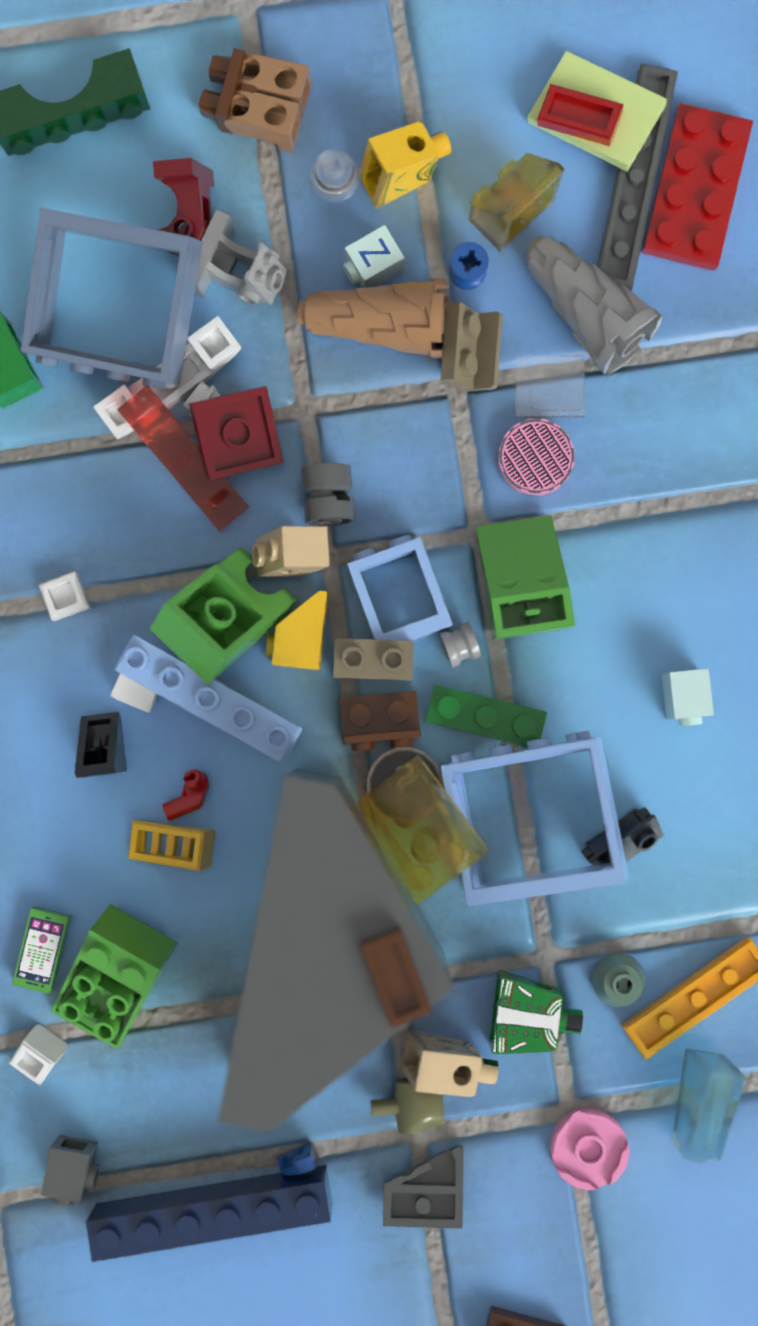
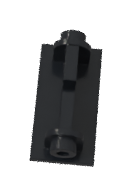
M645 807L640 810L635 808L618 820L626 862L641 851L651 849L658 839L664 836L654 814L651 815ZM604 830L585 843L586 847L581 850L583 856L592 866L611 863Z

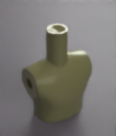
M407 1078L396 1080L395 1098L370 1100L371 1116L396 1115L399 1133L415 1134L426 1128L444 1125L443 1094L415 1092Z

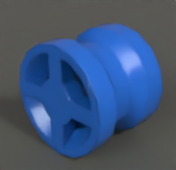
M465 242L454 249L450 260L449 276L457 287L463 290H472L483 283L489 264L486 250L475 242Z

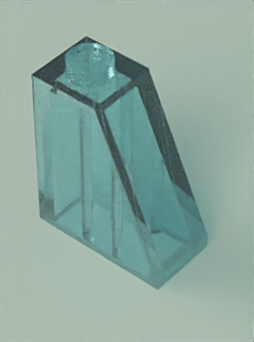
M685 1048L672 1142L680 1154L683 1155V1158L692 1162L706 1163L707 1159L721 1161L742 1093L745 1075L724 1054Z

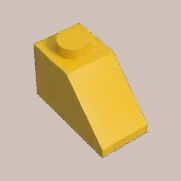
M327 591L315 593L276 625L275 634H268L266 657H272V665L321 671L328 605Z

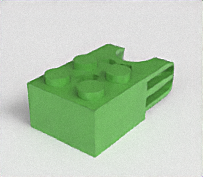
M243 547L237 549L218 565H213L165 602L150 627V630L207 684L211 683L282 621L298 601L286 588L274 594H263L253 589L245 576L247 566L252 563V556Z

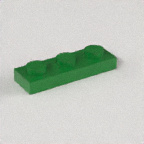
M434 684L425 722L527 747V741L541 739L547 712Z

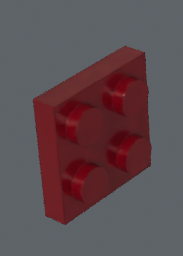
M267 386L189 403L207 480L212 481L284 463Z

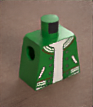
M498 970L489 1037L492 1054H515L556 1051L559 1032L581 1033L583 1012L578 1009L563 1008V995L559 988Z

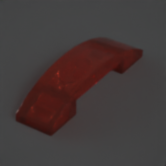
M148 385L117 409L219 531L249 508L225 477L212 481L207 480L198 445Z

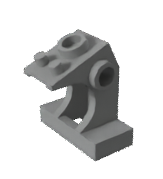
M216 209L201 240L203 246L195 294L203 298L210 281L237 292L236 296L247 304L257 306L258 302L272 305L277 292L281 290L284 284V278L287 270L279 262L280 256L272 249L267 248L262 242H260L255 252L231 241L230 239L234 232L231 217ZM237 260L251 266L250 270H247L244 279L230 275Z

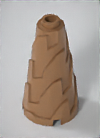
M430 278L428 281L355 288L356 290L316 291L315 294H308L306 301L300 300L299 324H305L307 331H311L314 335L351 339L364 344L389 347L400 352L426 355L429 359H442L443 349H436V346L444 342L446 305L449 303L450 296H444V292H439V289H449V280L446 278Z

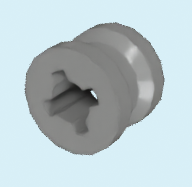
M469 622L460 624L459 628L455 631L444 630L439 632V637L451 668L459 666L464 659L470 658L475 660L481 657L477 640Z

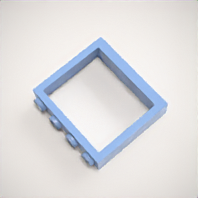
M589 730L565 734L567 742L551 744L550 737L527 741L528 749L517 751L512 750L511 744L488 748L489 756L478 758L474 757L473 751L451 755L452 762L440 766L467 906L626 883L629 874L601 735L590 737ZM589 751L611 863L484 882L463 773Z

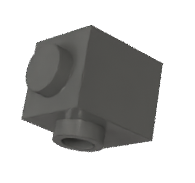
M59 1135L49 1150L41 1196L50 1197L53 1202L58 1204L70 1205L75 1202L80 1203L88 1189L94 1190L100 1168L98 1164H94L98 1142Z

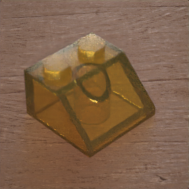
M526 153L517 162L514 159L510 160L498 174L499 179L490 188L485 185L472 197L469 221L501 252L555 200L565 169L560 163L530 153Z

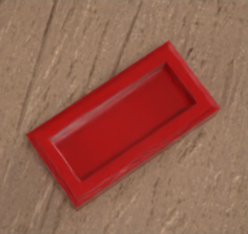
M550 84L537 118V126L610 146L621 119L624 104Z

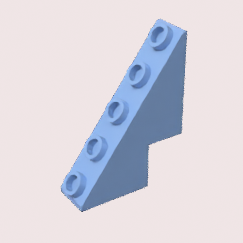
M134 634L114 667L115 671L282 764L285 762L303 730L272 709L231 688L217 678L209 684L205 683L180 658Z

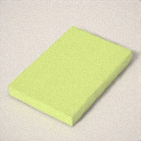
M566 51L530 111L528 123L628 172L665 109L667 99ZM550 84L624 104L623 113L610 146L537 126V118Z

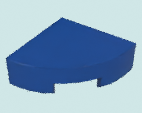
M307 1143L276 1157L280 1171L285 1176L315 1170L317 1154L312 1143Z

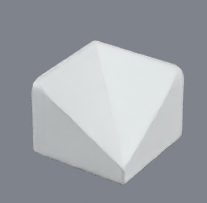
M120 673L110 697L150 713L158 694Z

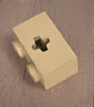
M281 526L256 538V543L252 548V562L257 567L258 577H302L330 567L327 527Z

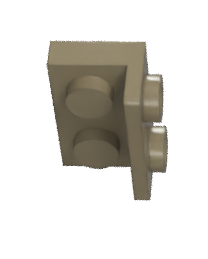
M462 302L447 303L441 381L463 392L494 390L497 388L503 315L497 311L478 313Z
M337 638L334 641L333 678L412 680L414 644L412 641Z

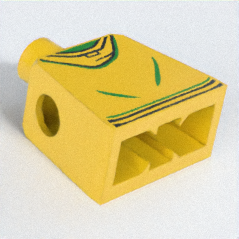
M416 122L368 139L358 177L375 208L377 209L427 183L432 177L438 159L451 154L449 138L443 131L430 136L424 124Z

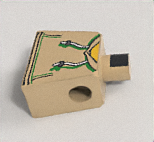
M408 1030L401 1069L415 1092L473 1097L476 1094L478 1082L492 1085L496 1083L499 1065L497 1060L482 1058L480 1053L468 1041Z

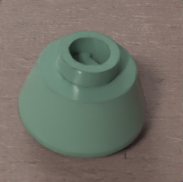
M613 953L602 958L595 966L592 975V984L597 996L604 1003L614 1007H625L633 1004L642 995L646 983L645 973L640 963L630 955L623 953Z

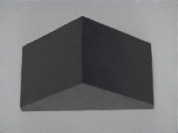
M112 712L81 716L74 771L76 778L127 771L120 713Z

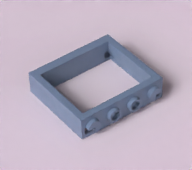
M40 207L21 352L36 355L35 362L58 367L59 360L70 362V370L93 374L94 368L107 370L106 378L129 382L130 375L143 378L142 385L165 390L166 383L180 384L203 242L190 236ZM66 232L180 254L161 368L50 345Z

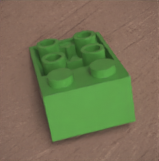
M552 515L476 526L492 640L567 630L574 627L575 620L570 588Z
M110 904L90 929L51 1012L118 1050L164 970L177 942Z

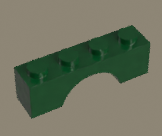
M130 48L94 59L92 73L87 85L75 97L63 102L50 103L38 100L28 94L20 84L0 90V144L7 155H24L30 153L34 147L50 142L61 143L69 139L71 135L86 130L97 131L104 128L107 123L122 118L127 120L134 119L140 116L142 112L150 110L151 108Z

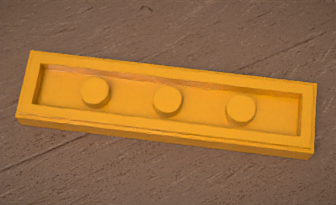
M744 937L622 1023L621 1026L644 1059L647 1060L755 984L758 981V948L750 937Z

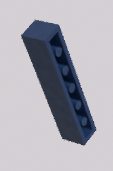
M327 1165L316 1166L315 1170L294 1176L275 1173L96 1203L86 1220L91 1261L96 1262L331 1222L333 1203Z

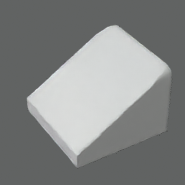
M37 1024L24 1038L9 1064L36 1084L41 1085L68 1045L44 1026Z

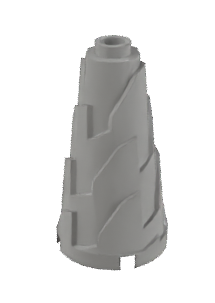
M539 236L526 248V265L528 266L529 273L553 301L551 305L572 328L573 332L571 334L593 359L594 364L604 375L606 373L609 375L628 363L642 350L638 345L645 337L650 341L661 325L662 315L655 308L647 305L623 284L620 286L616 284L595 264L592 263L590 265L564 243L557 242L551 236L545 238Z

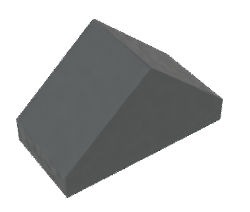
M295 769L284 776L218 1123L271 1132L411 1022H406L394 1028L390 1027L359 942L401 927L430 1005L435 1004L453 988L444 950L341 777Z

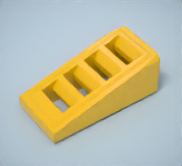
M133 820L128 859L201 871L211 866L215 830ZM147 831L152 832L150 852H145ZM163 834H167L165 854L161 853ZM179 836L183 837L181 856L176 855Z

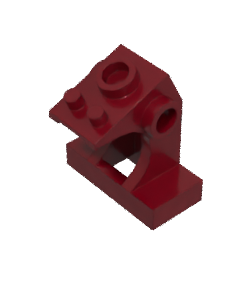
M193 158L153 161L154 178L170 187L177 199V214L167 227L156 230L190 236L201 241L212 219L210 187H214L213 170Z

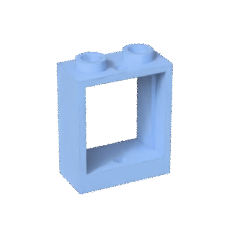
M405 535L390 541L389 549L375 553L374 548H370L352 555L354 561L347 563L348 570L374 640L413 642L453 626L421 537L412 540L410 535ZM414 553L436 615L383 634L361 572Z

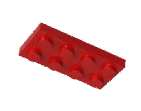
M679 103L674 116L642 254L712 271L717 269L753 120Z

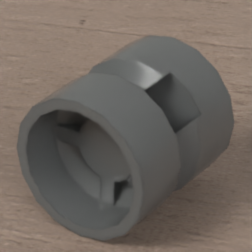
M326 463L311 465L301 469L302 490L309 495V498L304 501L305 525L335 526L355 521L354 500L347 495V492L352 489L350 465Z

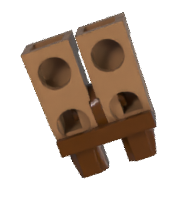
M236 48L233 50L232 57L213 55L209 66V78L211 82L222 84L223 88L221 93L205 89L202 91L199 101L201 115L217 121L221 132L261 139L277 144L280 150L293 153L302 123L301 116H304L312 88L309 66L257 54H246L245 51Z

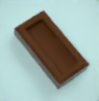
M401 927L359 942L391 1028L432 1013L430 1002Z

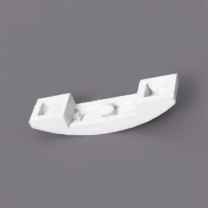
M219 316L187 338L189 343L186 345L180 384L166 383V389L163 390L143 386V378H140L128 388L125 384L93 407L117 440L141 428L181 402L195 390L201 381L207 382L242 349Z

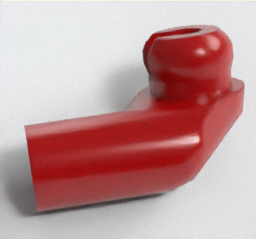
M191 769L185 773L183 777L185 783L181 796L162 804L168 821L177 819L203 806L209 788L206 774L198 769Z

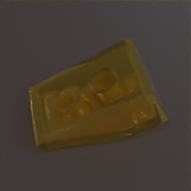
M419 755L415 756L357 801L394 874L417 905L490 851Z

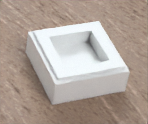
M76 571L38 584L52 621H58L91 608Z

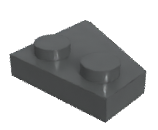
M456 1145L384 1181L383 1226L462 1229L463 1145Z

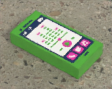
M35 906L30 909L12 985L47 994L53 991L72 915Z

